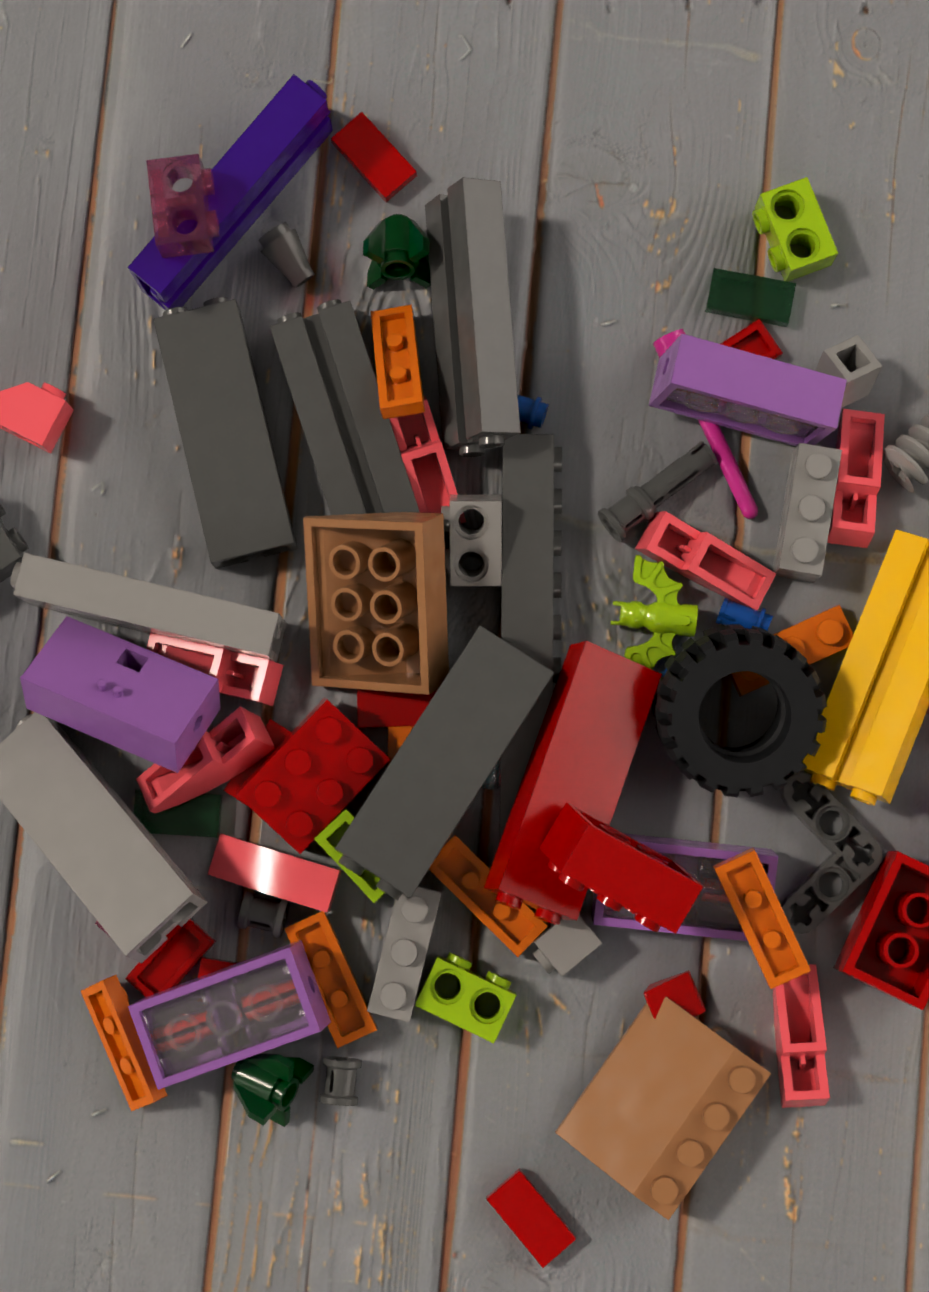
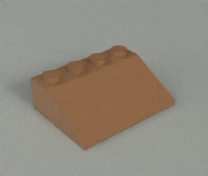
M390 512L304 517L312 686L430 695L439 689L449 673L443 513Z
M665 996L656 1019L653 1018L646 1002L555 1133L631 1194L669 1221L771 1073Z

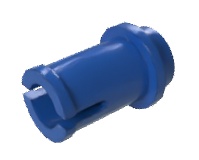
M518 395L520 422L527 423V428L531 430L534 426L542 428L549 404L543 403L541 397H537L534 400Z
M725 597L716 623L725 626L740 624L748 629L755 626L768 631L773 616L765 613L766 608L762 607L761 611L755 610Z

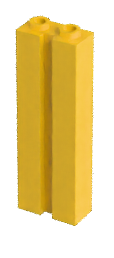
M897 529L892 537L827 699V707L823 709L821 714L827 719L825 732H818L816 740L821 745L815 756L807 754L802 761L807 766L805 771L812 774L811 783L823 785L831 791L835 790L836 785L852 790L850 797L871 806H875L877 800L888 804L891 803L929 707V539Z

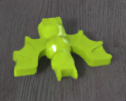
M636 555L632 578L635 583L649 588L656 595L657 601L649 605L639 601H613V605L621 606L619 621L613 620L611 625L627 626L630 629L646 627L653 632V636L648 641L639 645L628 646L624 652L625 658L653 670L656 662L661 658L671 655L675 656L676 653L672 646V640L675 635L695 637L698 605L678 604L677 594L683 587V584L673 581L668 577L662 561L649 562L640 555Z

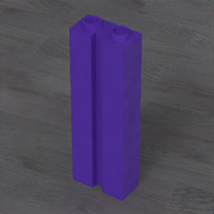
M293 74L128 266L141 291L165 311L184 306L332 133L331 119L327 117L330 114L326 100L327 95L321 87L311 80H307L305 83Z

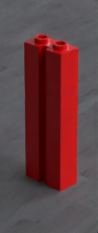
M589 641L569 646L484 885V889L497 893L496 902L518 910L521 909L522 903L530 905L531 908L536 909L534 917L555 925H559L561 919L577 921L588 888L585 886L581 892L562 882L558 878L560 874L547 866L550 860L541 851L540 846L566 802L610 825L656 693L661 673Z

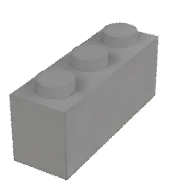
M799 443L793 450L773 565V572L776 573V576L812 583L822 576L842 450Z
M418 886L411 898L402 894L398 901L395 899L367 1012L410 1023L443 892Z

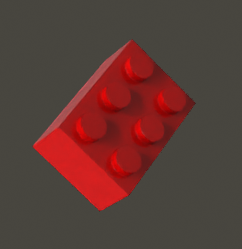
M324 697L236 790V795L292 848L301 854L312 843L314 838L330 824L383 768L390 758Z
M568 802L563 806L540 846L541 851L550 860L547 866L560 874L558 878L562 882L581 892L586 886L597 894L596 898L601 903L618 912L624 907L635 914L634 919L655 932H658L662 926L676 934L704 887L677 862Z
M887 851L833 968L920 1010H924L929 999V866L899 851Z

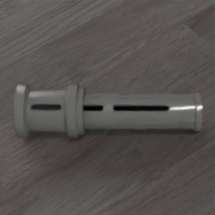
M700 441L689 452L678 458L641 487H630L626 490V496L612 507L599 510L598 516L600 521L615 540L622 542L626 539V532L644 519L647 521L651 520L658 506L692 482L701 473L717 463L715 454L707 444L705 445L704 442Z

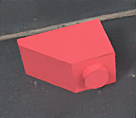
M26 382L0 391V429L51 454L74 409L64 400L67 394L45 382L41 388Z

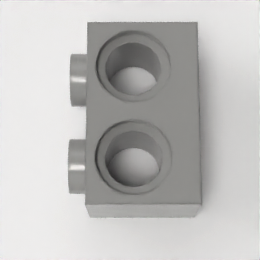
M501 494L450 495V506H441V513L444 516V532H450V548H445L446 574H450V586H502ZM475 509L483 515L484 521L479 527L469 529L461 524L459 520L460 515L465 510ZM467 552H476L482 556L484 562L477 570H467L462 567L459 560Z

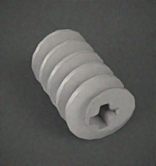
M929 414L921 419V425L914 424L908 430V435L899 436L895 440V446L888 445L883 449L882 457L889 473L903 488L914 493V487L910 480L914 478L922 485L928 482L924 469L927 468L929 470Z

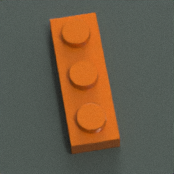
M412 304L371 311L379 405L382 418L389 419L424 413L425 405Z
M837 605L773 635H777L789 643L811 665L847 649L853 637V632L840 605ZM750 671L729 674L739 697L770 684L761 675Z
M456 835L442 848L429 869L517 957L548 927L542 920L534 917L535 913L525 903H522L521 909L518 910L496 902L497 893L484 889L490 868Z
M750 848L714 865L713 868L769 988L773 989L810 972L811 969L755 849Z
M321 911L284 928L290 943L300 940L303 943L331 1023L327 1026L337 1049L378 1030L372 1014L367 1012L368 1005L326 912Z
M113 975L81 990L83 999L130 1110L134 1111L168 1096L165 1088L158 1090L128 1008L129 999L127 992L121 986L117 975Z

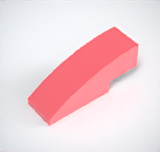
M424 396V413L389 418L420 513H441V506H450V495H458L428 399ZM464 512L459 517L461 524L466 522Z
M842 409L836 449L842 450L827 543L868 548L875 534L877 494L881 488L885 414Z
M667 511L654 514L635 547L637 551L656 562L662 561L664 566L695 583L755 610L759 609L776 576L775 572L712 534L696 530Z
M150 633L146 649L218 678L219 694L269 706L274 705L284 665L269 659L233 652L225 648Z
M240 706L211 731L204 733L179 773L154 763L138 776L136 781L149 811L156 814L194 799L231 780L276 748L261 717Z
M220 833L208 875L328 913L331 909L342 870Z
M816 964L809 965L810 972L773 988L776 1055L782 1108L825 1106L830 1099L825 1062L827 1046Z

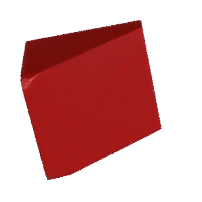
M689 970L652 983L644 991V997L654 1019H656L665 996L694 1017L706 1011Z

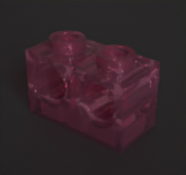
M199 154L146 160L155 243L162 258L214 252L212 237L220 236L216 210L209 211L208 195L215 194L212 169L204 168ZM189 178L193 180L192 185L185 191L177 192L172 190L173 185L179 179ZM185 220H195L198 222L197 227L191 233L180 234L177 232L178 226Z

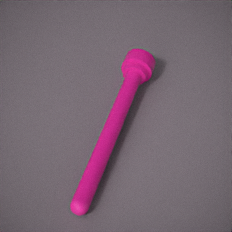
M683 329L668 333L653 343L659 358L681 334H685ZM699 400L703 409L708 411L704 401ZM698 420L742 515L747 519L755 518L759 511L757 504L720 426Z

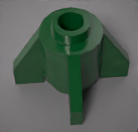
M394 214L380 221L363 241V255L372 260L367 272V287L374 290L385 283L387 278L403 280L411 277V281L424 288L431 286L430 267L425 257L429 254V238L416 221L402 214Z
M260 1053L237 1061L231 1075L234 1080L233 1088L249 1118L263 1126L270 1119L285 1127L290 1121L291 1107L289 1106L298 1092L299 1083L302 1084L314 1072V1065L300 1057H284L280 1054Z

